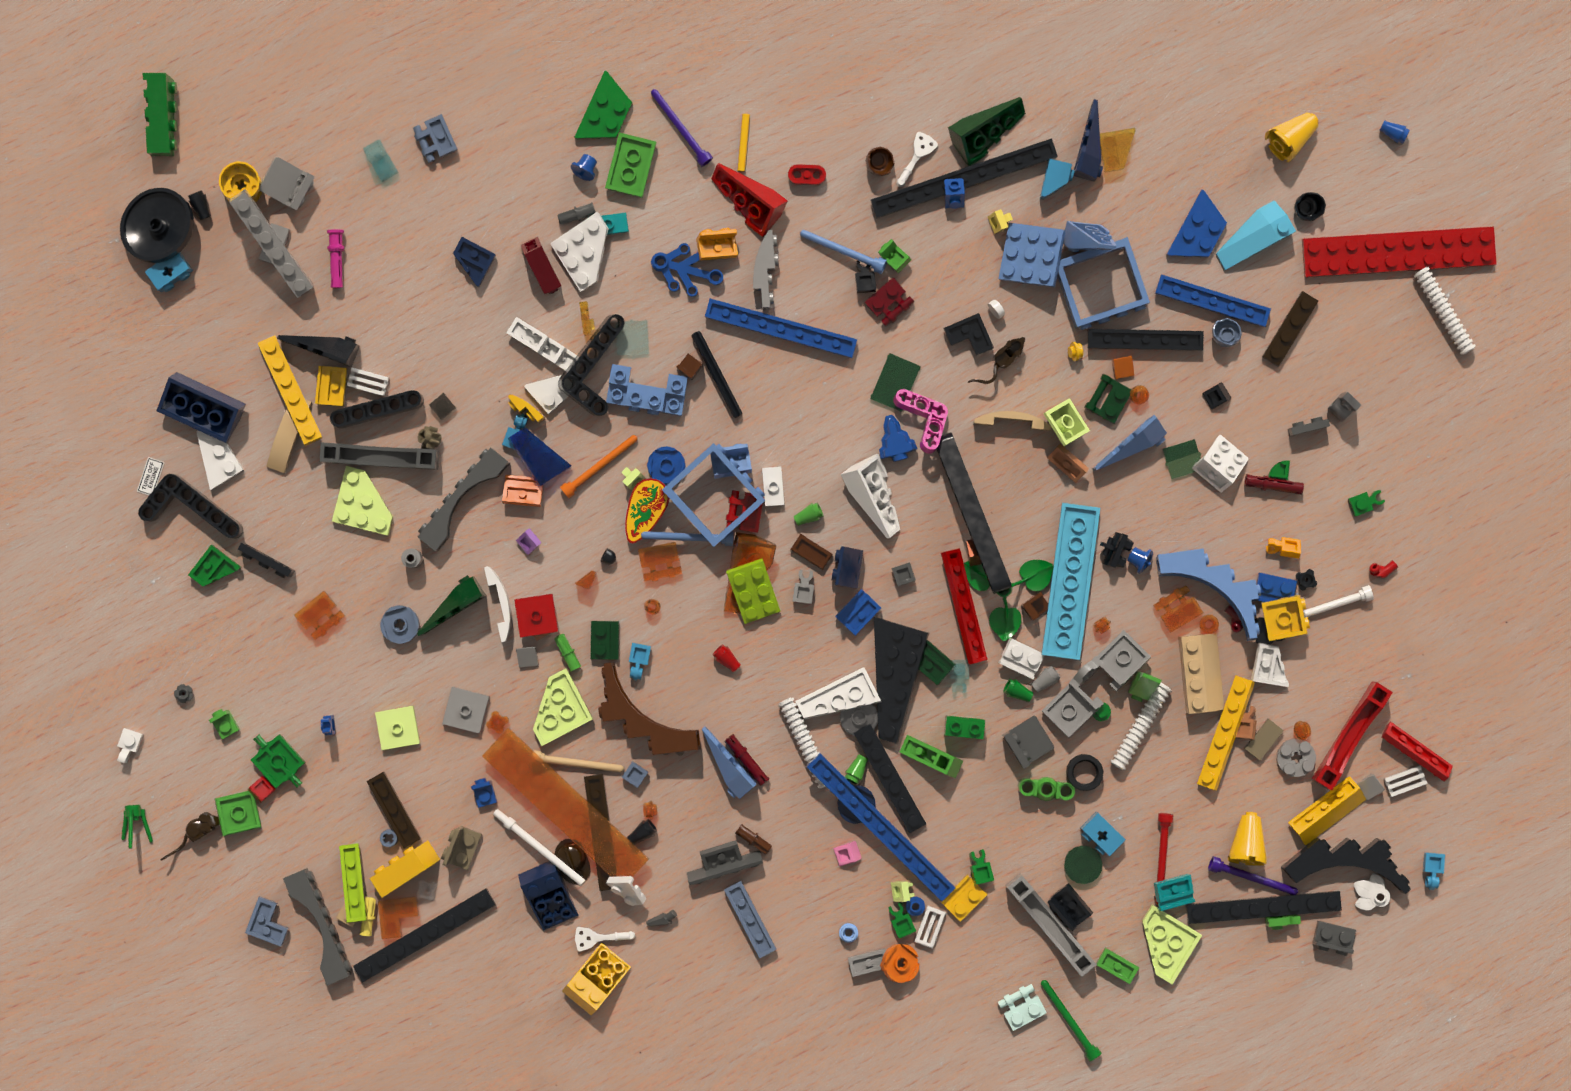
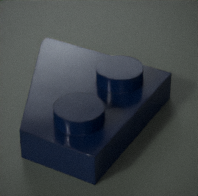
M461 237L453 252L475 285L480 287L496 254L464 237Z

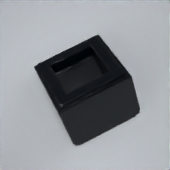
M1222 382L1202 393L1211 409L1231 399Z

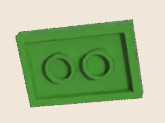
M619 132L605 189L643 198L656 141Z

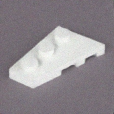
M196 431L210 490L217 488L244 471L228 443H224L201 431Z

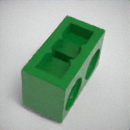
M946 715L944 735L984 739V719Z

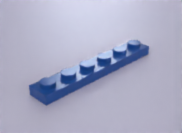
M1162 274L1155 294L1261 327H1266L1271 308Z

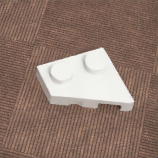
M562 375L524 386L548 414L569 397L558 387V380ZM567 378L564 381V386L570 389L572 382Z
M1258 643L1251 681L1289 687L1278 646Z
M632 876L608 878L606 884L611 887V891L622 896L628 905H643L646 900L639 886H633L634 878Z

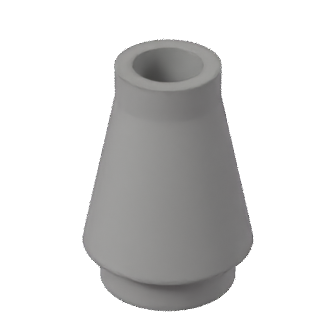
M1053 666L1046 667L1032 683V686L1039 693L1041 690L1058 683L1061 677Z

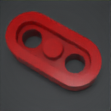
M796 164L790 167L788 178L791 183L796 185H820L826 179V171L820 165ZM816 172L820 174L818 179L813 177V174ZM794 173H801V177L795 178Z

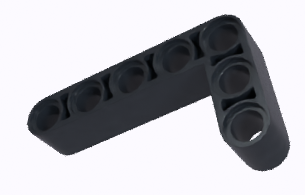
M618 314L609 315L604 319L558 380L559 389L594 416L605 415L608 411V404L582 381L623 329L625 321ZM612 318L618 320L616 328H613L610 324ZM601 333H604L607 337L605 343L599 341ZM590 348L595 350V356L592 359L587 355V351ZM578 363H581L584 367L581 374L576 371ZM567 378L572 381L570 389L564 386V381ZM582 390L587 393V398L584 401L579 398V393ZM597 402L602 405V409L598 413L594 410V405Z
M176 474L165 475L138 510V515L142 520L156 521L174 497H176L224 536L236 539L243 534V526L237 520ZM174 477L177 481V484L175 487L171 488L169 486V480ZM187 489H190V491L192 492V496L190 499L186 500L184 498V492ZM162 492L165 499L162 503H159L157 496ZM202 501H205L207 504L205 511H200L199 504ZM147 508L153 510V515L150 518H147L145 515ZM216 513H220L222 516V520L219 523L214 521ZM234 524L237 527V532L231 535L229 527Z

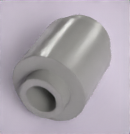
M407 549L403 552L401 560L406 567L417 568L422 564L423 556L417 549ZM412 554L414 560L409 562L408 557Z

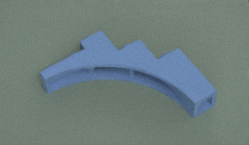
M1204 548L1157 555L1156 563L1159 576L1190 578L1214 589L1226 599L1237 613L1243 625L1247 641L1257 639L1260 630L1258 623H1255L1254 620L1256 607L1255 604L1252 605V602L1259 599L1258 596H1261V589L1259 584L1256 585V580L1233 583L1232 580H1235L1234 570L1230 569V564L1206 566L1209 565L1208 554L1204 553Z

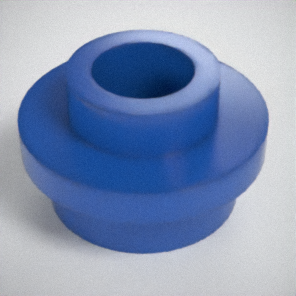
M911 897L910 901L906 902V910L910 915H921L925 910V903L920 897ZM914 903L919 904L917 910L912 909Z

